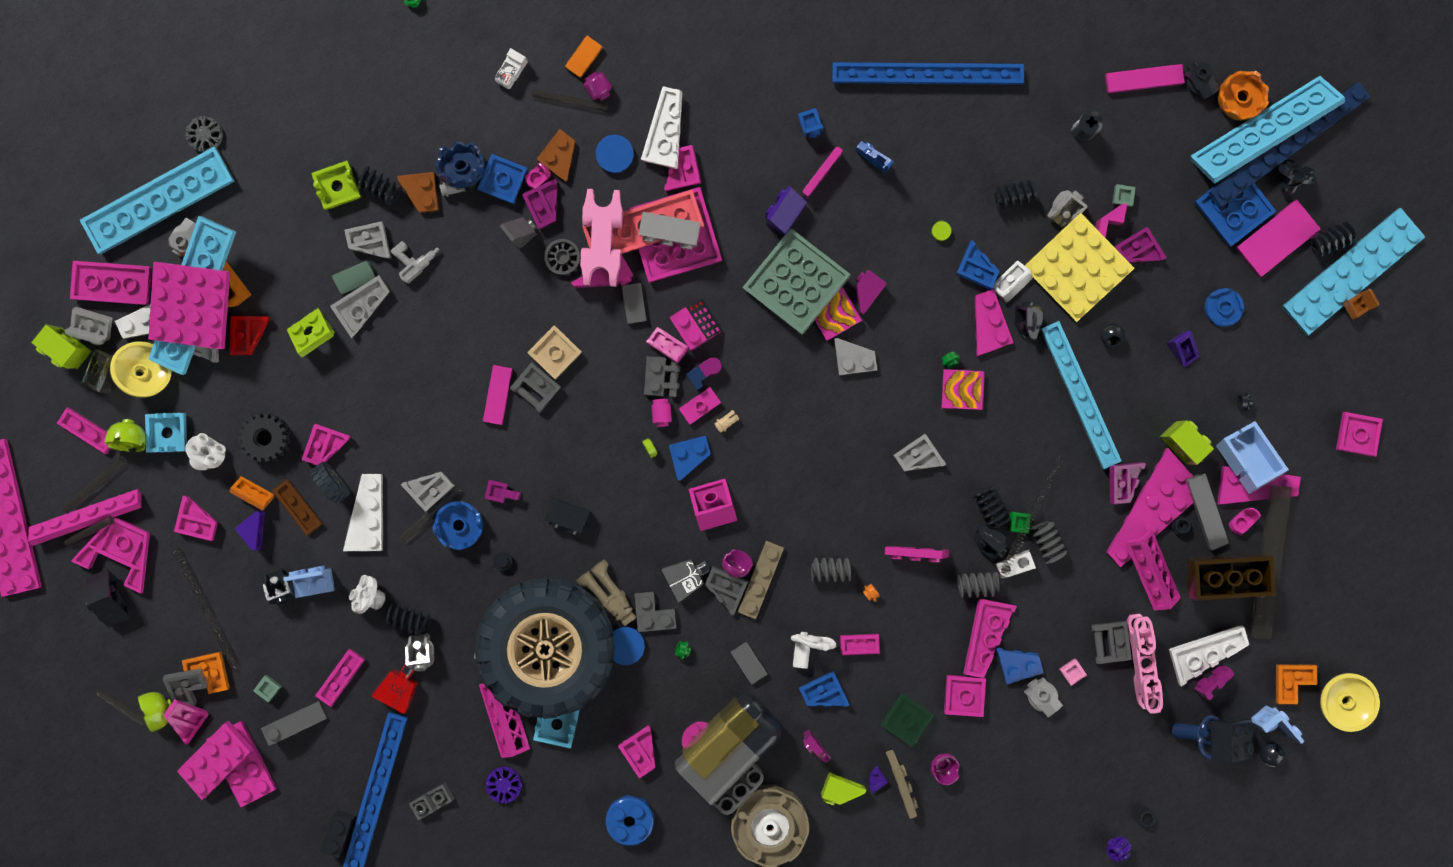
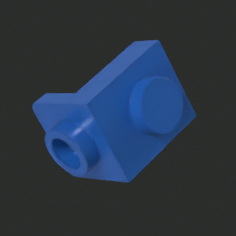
M816 108L797 115L804 137L809 136L813 138L821 134L820 132L823 131L824 127L820 122Z

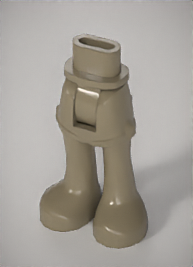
M603 559L591 571L611 594L610 596L603 591L590 571L578 578L577 583L580 586L588 587L603 604L602 607L612 614L616 621L620 620L626 626L636 616L631 611L633 608L630 607L625 597V592L620 590L607 573L608 563Z

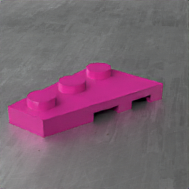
M994 289L976 295V356L1012 344L1013 340Z
M885 547V555H891V559H902V556H909V560L921 561V557L928 558L929 562H940V559L948 558L950 553L949 549L938 551L931 548Z

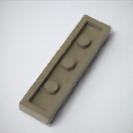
M769 541L765 542L739 607V613L756 619L784 547Z

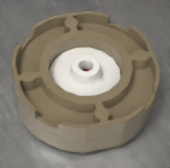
M761 785L734 811L731 819V832L735 845L744 858L763 867H778L780 864L788 861L791 862L801 853L809 835V822L803 803L793 792L777 785Z

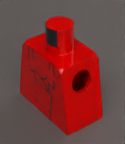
M404 664L401 672L395 669L392 670L373 693L372 697L403 714L406 713L418 683L410 678L414 668H408Z

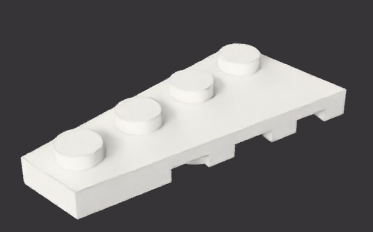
M662 87L641 157L642 161L678 169L682 92L680 90Z
M151 304L115 321L123 339L149 334Z
M362 474L343 551H382L383 474Z
M1240 625L1170 648L1169 652L1179 685L1183 686L1187 683L1186 681L1193 677H1198L1207 668L1216 666L1225 657L1229 658L1247 647L1249 642L1245 628Z

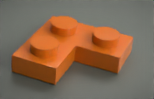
M222 651L182 660L184 671L202 668L208 681V694L230 689Z
M1276 664L1277 704H1298V685H1317V665Z

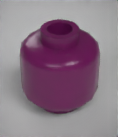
M596 71L584 79L583 87L592 100L599 98L602 101L610 96L609 91L612 85L604 73Z

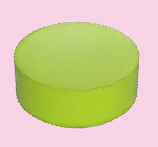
M944 221L937 222L931 230L933 238L938 241L946 240L951 235L950 225Z
M647 438L642 441L650 458L656 456L657 452L651 440Z

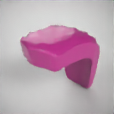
M538 163L525 176L526 183L532 189L537 188L550 178L551 172L546 165Z
M1246 508L1229 522L1230 529L1235 534L1242 535L1261 515L1254 508Z

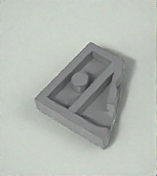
M838 338L834 339L839 375L877 371L875 351Z

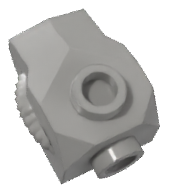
M1067 190L1060 192L1056 197L1053 207L1047 216L1063 227L1070 223L1079 213L1082 214L1088 206L1082 201L1084 197L1076 190L1073 193Z
M185 218L182 224L174 229L169 237V245L174 248L172 252L181 257L184 256L196 223Z
M429 633L409 636L408 644L405 647L406 666L408 668H414L415 671H424L433 664L434 646L430 641Z
M1043 677L1039 680H1032L1027 685L1029 688L1024 691L1031 706L1037 711L1043 712L1047 717H1050L1063 706L1058 700L1056 688Z

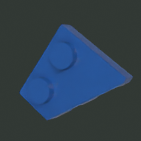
M861 141L855 150L884 174H886L894 162L875 150L868 142L864 143Z
M1002 648L996 649L1006 684L1043 673L1041 661L1037 653H1023L1018 650L1006 651Z

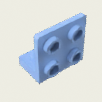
M325 565L310 568L308 572H306V569L289 572V576L283 577L284 581H293L295 598L335 591L331 568L325 569Z
M1265 706L1251 718L1252 725L1266 733L1275 730L1279 726L1287 737L1301 744L1304 742L1301 738V731L1296 726H1291L1288 722L1290 720L1283 711L1279 712L1275 707Z

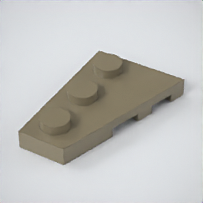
M893 750L887 751L886 754L892 766L891 769L909 818L917 817L915 809L918 806L915 797L911 798L910 793L913 792L910 782H905L904 779L907 776L904 765H899Z

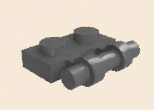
M647 356L644 395L664 396V389H669V396L677 397V389H679L678 372H680L681 368L679 363L677 364L671 360V366L666 365V358ZM665 371L671 372L670 383H664Z

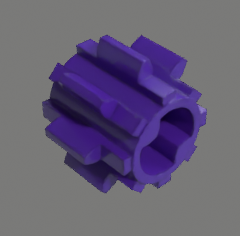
M1117 836L1115 839L1112 838L1107 842L1106 853L1111 860L1121 862L1131 855V844L1123 836Z

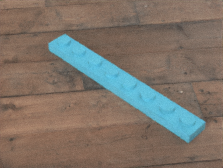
M1058 321L1040 329L1102 469L1121 462V458L1060 322Z

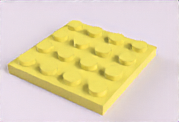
M1081 213L1025 265L1032 272L1031 275L1076 322L1134 269Z

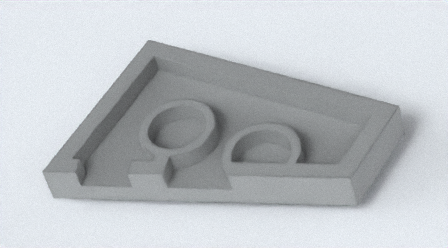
M378 275L330 307L350 337L353 338L390 290L381 276Z

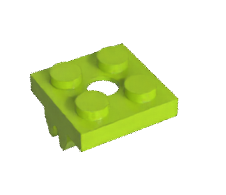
M348 160L311 173L314 180L313 185L317 190L316 194L321 200L324 210L362 198ZM336 180L341 181L343 184L340 191L332 189V183Z
M319 308L287 329L297 353L301 357H304L332 338L335 333L332 329L333 327ZM308 327H313L311 334L304 335Z

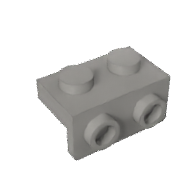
M75 307L72 309L71 325L65 330V334L72 336L74 339L90 341L94 345L103 344L110 339L112 317Z

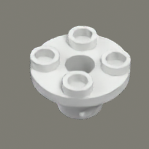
M199 433L198 436L192 437L186 444V453L190 458V465L196 470L216 468L221 465L225 458V447L204 433Z
M363 575L360 578L358 586L349 595V600L352 601V610L362 614L369 607L377 610L383 606L385 594L377 590L375 578Z

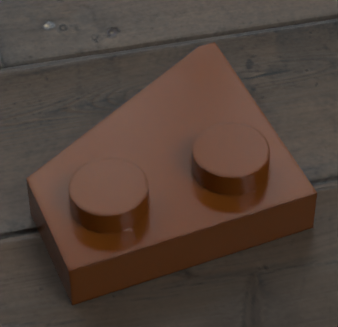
M559 129L538 156L537 161L546 165L550 171L567 182L576 143L575 140Z
M434 172L397 176L398 181L418 212L439 211Z

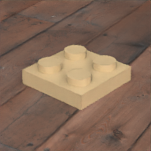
M554 325L527 353L556 380L582 351Z

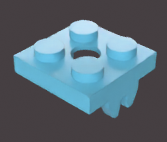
M186 413L145 414L146 453L186 451ZM165 427L172 429L173 434L170 438L162 436V430Z
M580 709L557 718L543 719L537 717L533 740L571 748ZM554 719L562 721L561 729L555 730L552 728L551 723Z

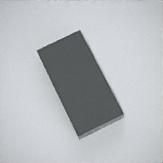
M641 283L622 286L627 324L646 322Z
M747 641L731 651V654L751 685L768 674Z

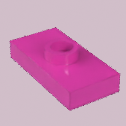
M659 327L655 329L646 341L649 346L677 364L689 349L687 345Z
M709 387L679 408L688 423L692 424L721 402L711 387Z
M879 634L840 635L841 655L880 654Z

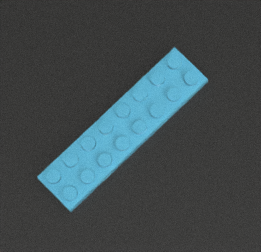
M1319 76L1191 155V161L1213 183H1216L1345 103V97Z
M212 147L82 218L80 222L95 250L101 255L235 181L217 148Z
M1401 208L1397 209L1286 302L1282 308L1306 336L1310 335L1344 306L1343 302L1360 293L1424 239L1425 236Z
M198 216L181 265L223 270L236 231L203 216ZM155 340L148 360L184 375L187 372L196 346Z

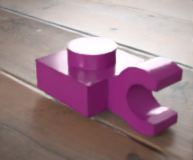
M489 480L485 499L505 503V498L520 500L521 492L508 490L509 484Z

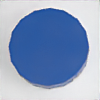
M608 135L597 145L596 160L606 172L613 174L621 173L632 164L634 158L633 147L625 137Z
M1228 288L1218 289L1212 292L1206 299L1204 305L1205 314L1214 325L1221 327L1231 326L1240 320L1244 312V302L1237 292Z
M628 626L614 630L615 652L613 661L621 665H631L637 662L642 657L645 649V642L641 633Z

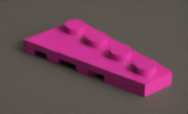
M1222 466L1217 504L1298 496L1301 477L1283 474L1248 494L1239 481L1241 476H1236L1231 467Z
M978 598L963 674L984 678L994 657V651L997 645L999 646L1002 640L1001 636L1005 628L1008 627L1009 619L1017 606Z

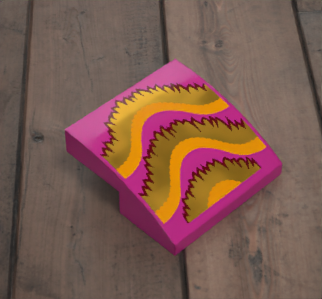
M843 287L815 321L828 341L861 322L862 319Z
M944 370L942 408L983 410L985 372Z

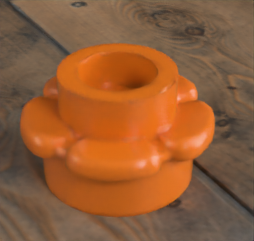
M872 583L868 586L865 585L866 590L863 593L869 601L873 599L876 602L880 594Z

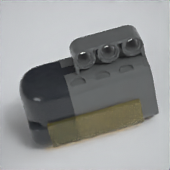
M744 693L739 698L735 696L682 749L683 754L675 761L676 770L709 804L714 805L723 814H731L762 784L763 774L755 762L780 738L782 725L754 694ZM752 772L759 773V777L756 780L749 779V775ZM738 786L745 787V791L741 794L736 793L735 789ZM724 800L732 802L729 807H723L721 804Z

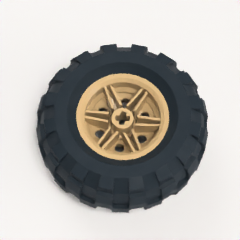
M532 579L508 589L488 608L477 631L475 659L479 668V675L485 687L491 691L494 698L503 706H507L516 711L517 714L526 717L557 718L558 716L571 714L581 709L601 691L613 666L615 652L614 633L611 622L603 607L583 588L561 579ZM552 627L558 628L557 634L551 633ZM533 628H537L539 630V633L537 635H533L531 633V630ZM542 644L550 646L549 653L546 654L545 651L543 653L540 651ZM562 644H568L569 649L567 651L562 650ZM525 645L530 648L527 653L522 651V647ZM554 661L559 662L560 666L558 668H553L552 663ZM534 662H539V669L532 667Z

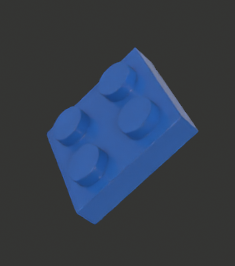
M491 154L478 190L514 204L528 168Z

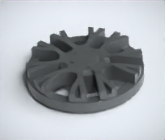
M200 116L192 119L187 126L185 136L193 149L205 152L212 147L217 148L221 144L223 131L216 120ZM206 120H209L211 122L209 126L206 127ZM194 124L197 125V129H196V130H193V129H192V127L194 126ZM190 132H196V135H190ZM214 132H219L218 138L213 137ZM197 138L196 142L192 143L191 139ZM211 139L216 141L215 145L212 142H210ZM208 142L210 148L205 149L204 144Z
M555 240L545 250V263L555 274H570L575 271L580 263V251L570 240ZM558 243H561L562 249H559ZM565 243L571 245L568 250L564 249ZM553 245L557 248L556 253L550 251ZM573 249L576 250V251L573 252L572 254H569V252L572 251ZM548 255H555V258H548ZM577 256V261H572L571 257ZM555 260L556 264L551 267L549 262ZM570 261L572 264H574V266L571 267L567 263H569ZM558 264L561 265L559 271L556 270ZM567 265L569 270L563 271L562 267Z

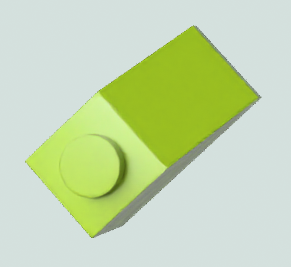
M829 772L821 796L824 798V802L835 805L837 803L841 805L865 794L866 788L864 785Z

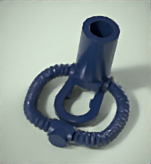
M1214 715L1206 716L1200 725L1175 723L1172 728V734L1175 738L1196 740L1200 754L1204 758L1212 760L1211 754L1205 751L1203 745L1205 744L1211 748V741L1205 739L1211 733V727H1207V723L1219 718Z

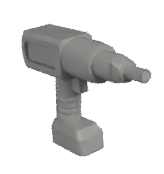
M401 241L391 250V253L407 266L399 273L400 278L409 284L430 264L429 261L439 251L438 247L415 260L413 257L409 259L404 254L407 250V245L404 241Z

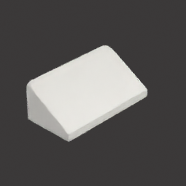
M1017 260L994 283L992 289L1007 303L1033 278L1032 272Z

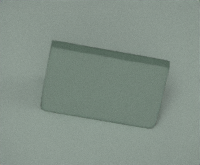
M368 261L332 275L341 295L361 287L376 277Z

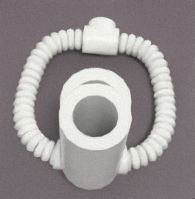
M807 632L791 636V640L796 641L793 667L808 668L810 648L827 651L828 649H834L836 642L828 637L808 635Z

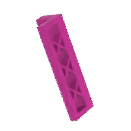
M1153 530L1147 531L1141 538L1128 540L1126 546L1154 611L1171 609L1181 597Z
M484 683L479 684L501 758L513 757L529 750L530 747L520 715L512 709H509V712L504 711L503 705L494 698V695L485 687ZM510 719L516 723L514 731L509 728ZM516 737L521 739L523 746L517 750L514 744Z

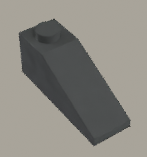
M522 217L500 225L502 230L519 249L537 236L534 231L536 226L530 219L526 221Z
M318 701L267 724L261 730L268 746L327 719L321 702Z

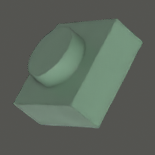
M1116 184L1112 204L1122 205L1125 203L1127 207H1132L1136 187Z
M265 675L253 691L265 701L270 702L282 686L268 675Z

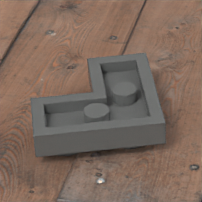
M654 591L635 593L638 632L676 628L675 609L656 610Z
M202 668L167 674L163 677V682L172 701L176 699L195 706L197 702L192 691L204 689L208 686V681Z

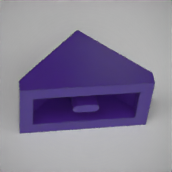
M1190 330L1180 333L1166 343L1183 367H1186L1200 357Z
M265 511L254 512L235 528L251 550L261 549Z

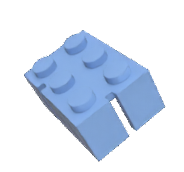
M1255 421L1227 436L1216 445L1235 475L1241 476L1239 481L1248 494L1277 479L1289 470Z

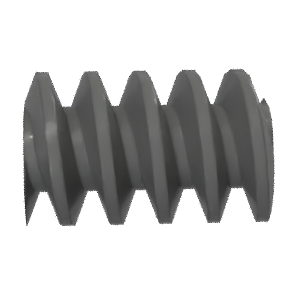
M1048 521L1030 528L1031 530L1037 529L1033 536L1040 537L1036 543L1043 544L1039 550L1046 551V553L1042 557L1050 559L1045 564L1058 561L1067 554L1066 550H1061L1064 544L1058 543L1061 537L1054 536L1058 533V530L1051 529L1055 523Z
M814 558L813 563H811V582L814 581L815 577H817L819 582H821L822 577H825L826 582H829L830 577L833 578L834 582L837 581L838 577L841 578L842 582L848 577L850 582L851 565L849 559L845 558L842 563L841 558H837L836 563H834L833 558H830L827 563L826 559L822 558L819 563L818 559Z
M986 572L985 576L982 573H978L977 578L974 573H971L969 578L965 573L962 575V578L958 574V590L961 598L964 597L965 592H967L969 598H971L972 592H975L976 597H979L980 592L983 593L984 597L987 596L988 591H990L992 597H994L995 591L999 592L997 572H994L992 577L989 572Z

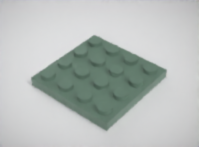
M790 229L742 288L803 335L851 275L793 229Z

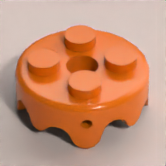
M1238 71L1225 79L1218 91V103L1221 110L1228 117L1241 121L1249 120L1267 107L1269 103V87L1262 82L1259 72ZM1239 92L1246 94V101L1238 99Z

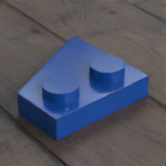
M971 240L956 275L991 290L1000 271L994 264L990 263L989 258L984 253L982 254L975 246L976 243Z
M706 436L669 445L678 481L683 479L710 455Z
M834 671L799 687L807 706H849Z

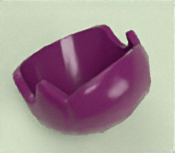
M732 549L722 559L724 571L734 578L746 576L753 566L750 556L737 549Z
M944 753L934 758L931 762L930 770L935 780L939 784L946 786L958 780L960 765L953 755Z

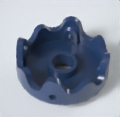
M457 141L449 149L445 146L439 148L435 166L440 179L446 185L453 188H466L478 182L483 176L485 161L474 142L464 144ZM459 165H466L464 169H457Z

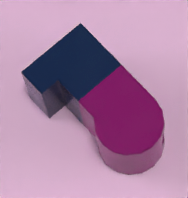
M709 358L686 374L697 391L703 387L701 381L710 375H716L720 372L721 362L717 358Z

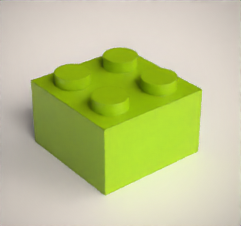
M47 324L31 342L37 347L36 350L40 354L48 355L52 359L51 362L59 368L78 369L92 352L79 340L66 335L64 328Z
M1176 421L1160 436L1186 465H1198L1214 449L1210 445L1212 442L1205 435L1201 436L1197 431L1198 427L1192 421Z

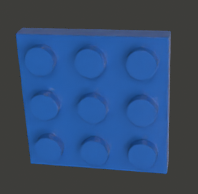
M1237 169V170H1235L1234 172H1232L1231 174H1229V175H1228L1227 177H1225L1222 181H1220L1218 184H1216L1213 188H1215L1217 185H1219L1220 183H1222L1224 180H1226L1228 177H1230L1232 174H1234V173H1235L1236 171H1238L1239 169ZM1255 183L1220 208L1208 194L1209 191L1194 201L1195 205L1228 247L1234 245L1276 212Z

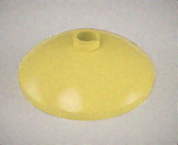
M147 342L128 343L119 348L114 354L110 364L111 377L116 386L126 394L135 397H150L160 393L169 383L172 370L148 360L153 344ZM136 372H142L143 375L138 376Z
M1345 673L1334 677L1326 684L1321 694L1320 704L1324 717L1332 726L1343 731L1355 732L1368 727L1375 720L1380 707V699L1377 689L1367 678L1358 674ZM1346 697L1347 702L1343 704L1342 700Z

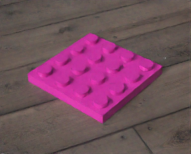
M700 187L691 189L693 190L704 227L700 228L697 248L692 247V250L680 248L681 245L674 243L673 246H666L661 244L662 241L639 248L649 283L722 261ZM654 200V201H651V202H648V203H644V204H641V205H638V206H634V207L628 208L627 211H628V210H631V209H634V208H637V207H640V206H643V205H646V204H649V203H652V202H655V201H658V200Z
M153 262L148 339L225 349L230 271Z

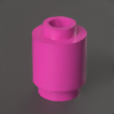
M668 399L653 400V405H651L653 424H657V427L668 426V423L672 422L671 405L668 403Z

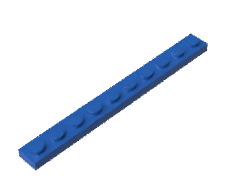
M833 62L832 83L1023 85L1024 64Z
M388 712L343 867L365 866L408 719L407 716Z

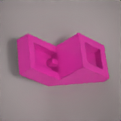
M1123 203L1096 222V229L1104 237H1106L1108 224L1121 225L1124 223L1127 204Z

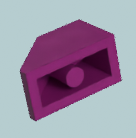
M870 270L866 274L862 271L855 280L858 282L855 288L860 315L866 312L887 284Z

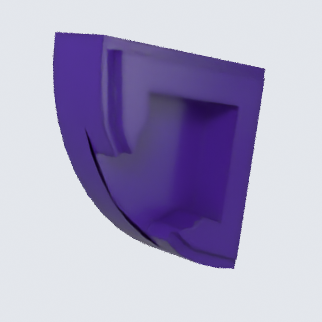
M878 766L872 770L869 776V786L872 793L888 784L887 779Z

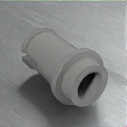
M444 182L440 185L442 196L449 197L450 194L465 192V188H453Z

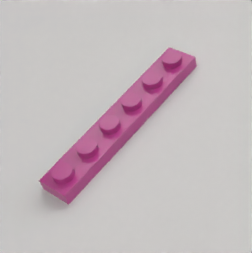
M136 489L29 527L28 542L34 546L141 508V493Z

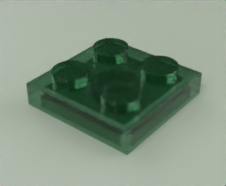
M901 693L880 725L913 747L934 714Z

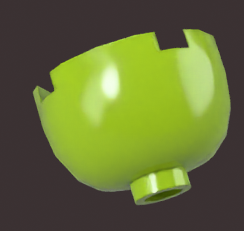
M123 419L122 422L115 423L109 428L104 444H108L109 448L129 452L128 449L137 448L136 452L145 450L146 434L139 425L135 424V421Z
M149 692L138 696L140 708L145 715L144 719L149 730L156 731L166 726L168 721L164 714L172 704L171 699L166 700L164 695L159 692Z

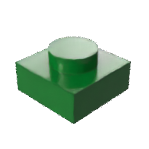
M1010 512L1009 518L1011 520L1009 521L1008 531L1029 533L1031 514Z

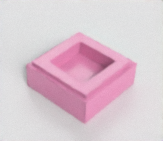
M1073 659L1059 669L1071 686L1087 676L1076 659Z

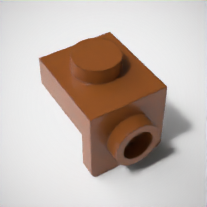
M1372 289L1358 293L1356 296L1343 302L1352 320L1380 305Z

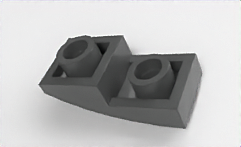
M445 782L413 800L409 805L416 818L420 820L452 802L455 798Z

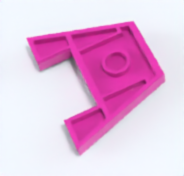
M113 517L71 562L86 569H91L98 553L131 568L124 586L143 593L150 532L118 517Z

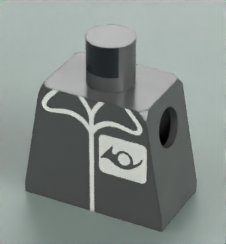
M692 559L664 567L662 572L677 601L680 602L704 584L701 576L710 572L706 561L695 566Z

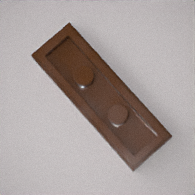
M286 479L272 490L306 536H309L323 525V522L289 479Z

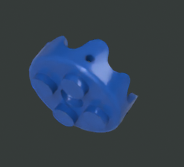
M463 501L450 502L443 506L437 512L433 524V532L441 544L456 550L465 549L475 544L483 530V520L479 511L473 505ZM456 520H462L464 523V528L461 531L456 530L454 527Z
M625 795L612 802L606 815V828L609 835L616 842L626 846L637 845L645 841L652 832L654 813L646 799ZM631 816L635 819V824L627 826L624 819Z

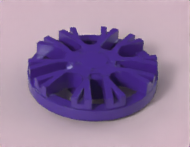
M510 767L494 769L486 780V792L497 803L504 804L515 800L522 789L520 775ZM503 770L510 771L508 777L503 776ZM514 774L516 777L510 780L509 778ZM493 776L497 782H491L490 778ZM518 781L519 787L512 786V782ZM496 785V788H490L489 786ZM510 789L517 791V793L515 794L514 792L510 791ZM494 790L498 791V795L496 797L492 794ZM500 793H503V799H499ZM506 793H510L512 797L506 799Z

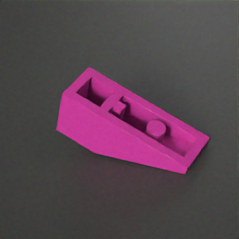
M621 254V269L617 285L621 284L624 286L632 281L631 277L634 275ZM596 269L592 274L590 286L583 285V276L571 283L574 288L610 286L609 273L606 269Z

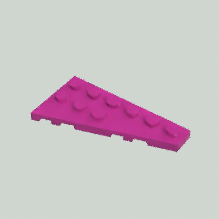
M1169 448L1165 449L1161 460L1155 466L1154 472L1150 479L1147 480L1131 512L1127 515L1123 526L1117 532L1106 552L1119 567L1132 558L1126 546L1128 540L1141 538L1147 531L1153 530L1156 536L1193 503L1186 483V479L1193 477V475Z

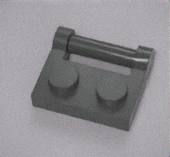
M531 362L513 383L510 390L514 393L517 392L535 407V411L541 413L560 390L561 386ZM522 383H527L543 397V400L541 402L538 401L521 386Z
M1126 621L1091 625L1095 636L1096 664L1132 660ZM1103 630H1107L1110 656H1105Z

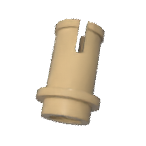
M731 410L720 420L717 419L714 425L720 433L726 432V429L738 421L739 418Z

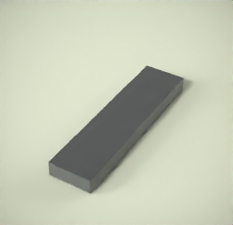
M1202 472L1186 479L1208 548L1214 550L1228 544L1229 542L1206 473Z

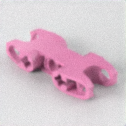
M587 189L583 206L582 224L583 227H592L591 248L581 249L580 265L583 274V285L590 286L593 272L600 268L608 271L610 286L616 287L621 269V249H612L613 228H622L623 223L620 190H614L612 201L607 207H599L595 204L594 190Z
M1132 614L1127 619V626L1135 669L1134 687L1137 702L1142 709H1146L1149 713L1161 712L1163 707L1161 682L1157 675L1154 652L1156 641L1153 625L1147 616L1143 617L1141 614ZM1134 618H1136L1132 627L1131 622ZM1147 658L1148 665L1142 668L1141 662ZM1156 699H1157V700H1158V706H1157L1155 709H1151V708L1154 707V705H1155V703H1156Z

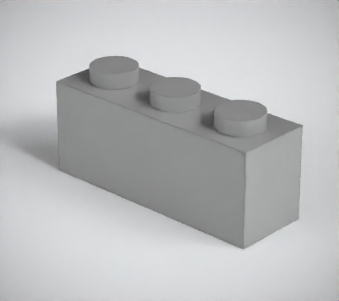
M643 212L638 235L645 242L654 243V240L662 241V245L673 246L674 243L681 245L680 248L692 250V247L697 248L701 223Z

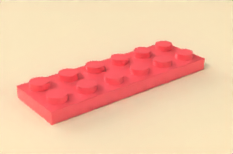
M693 190L623 212L622 228H613L612 249H621V254L654 244L642 241V237L638 235L643 212L700 222V228H703L704 224ZM583 227L589 248H591L592 227Z

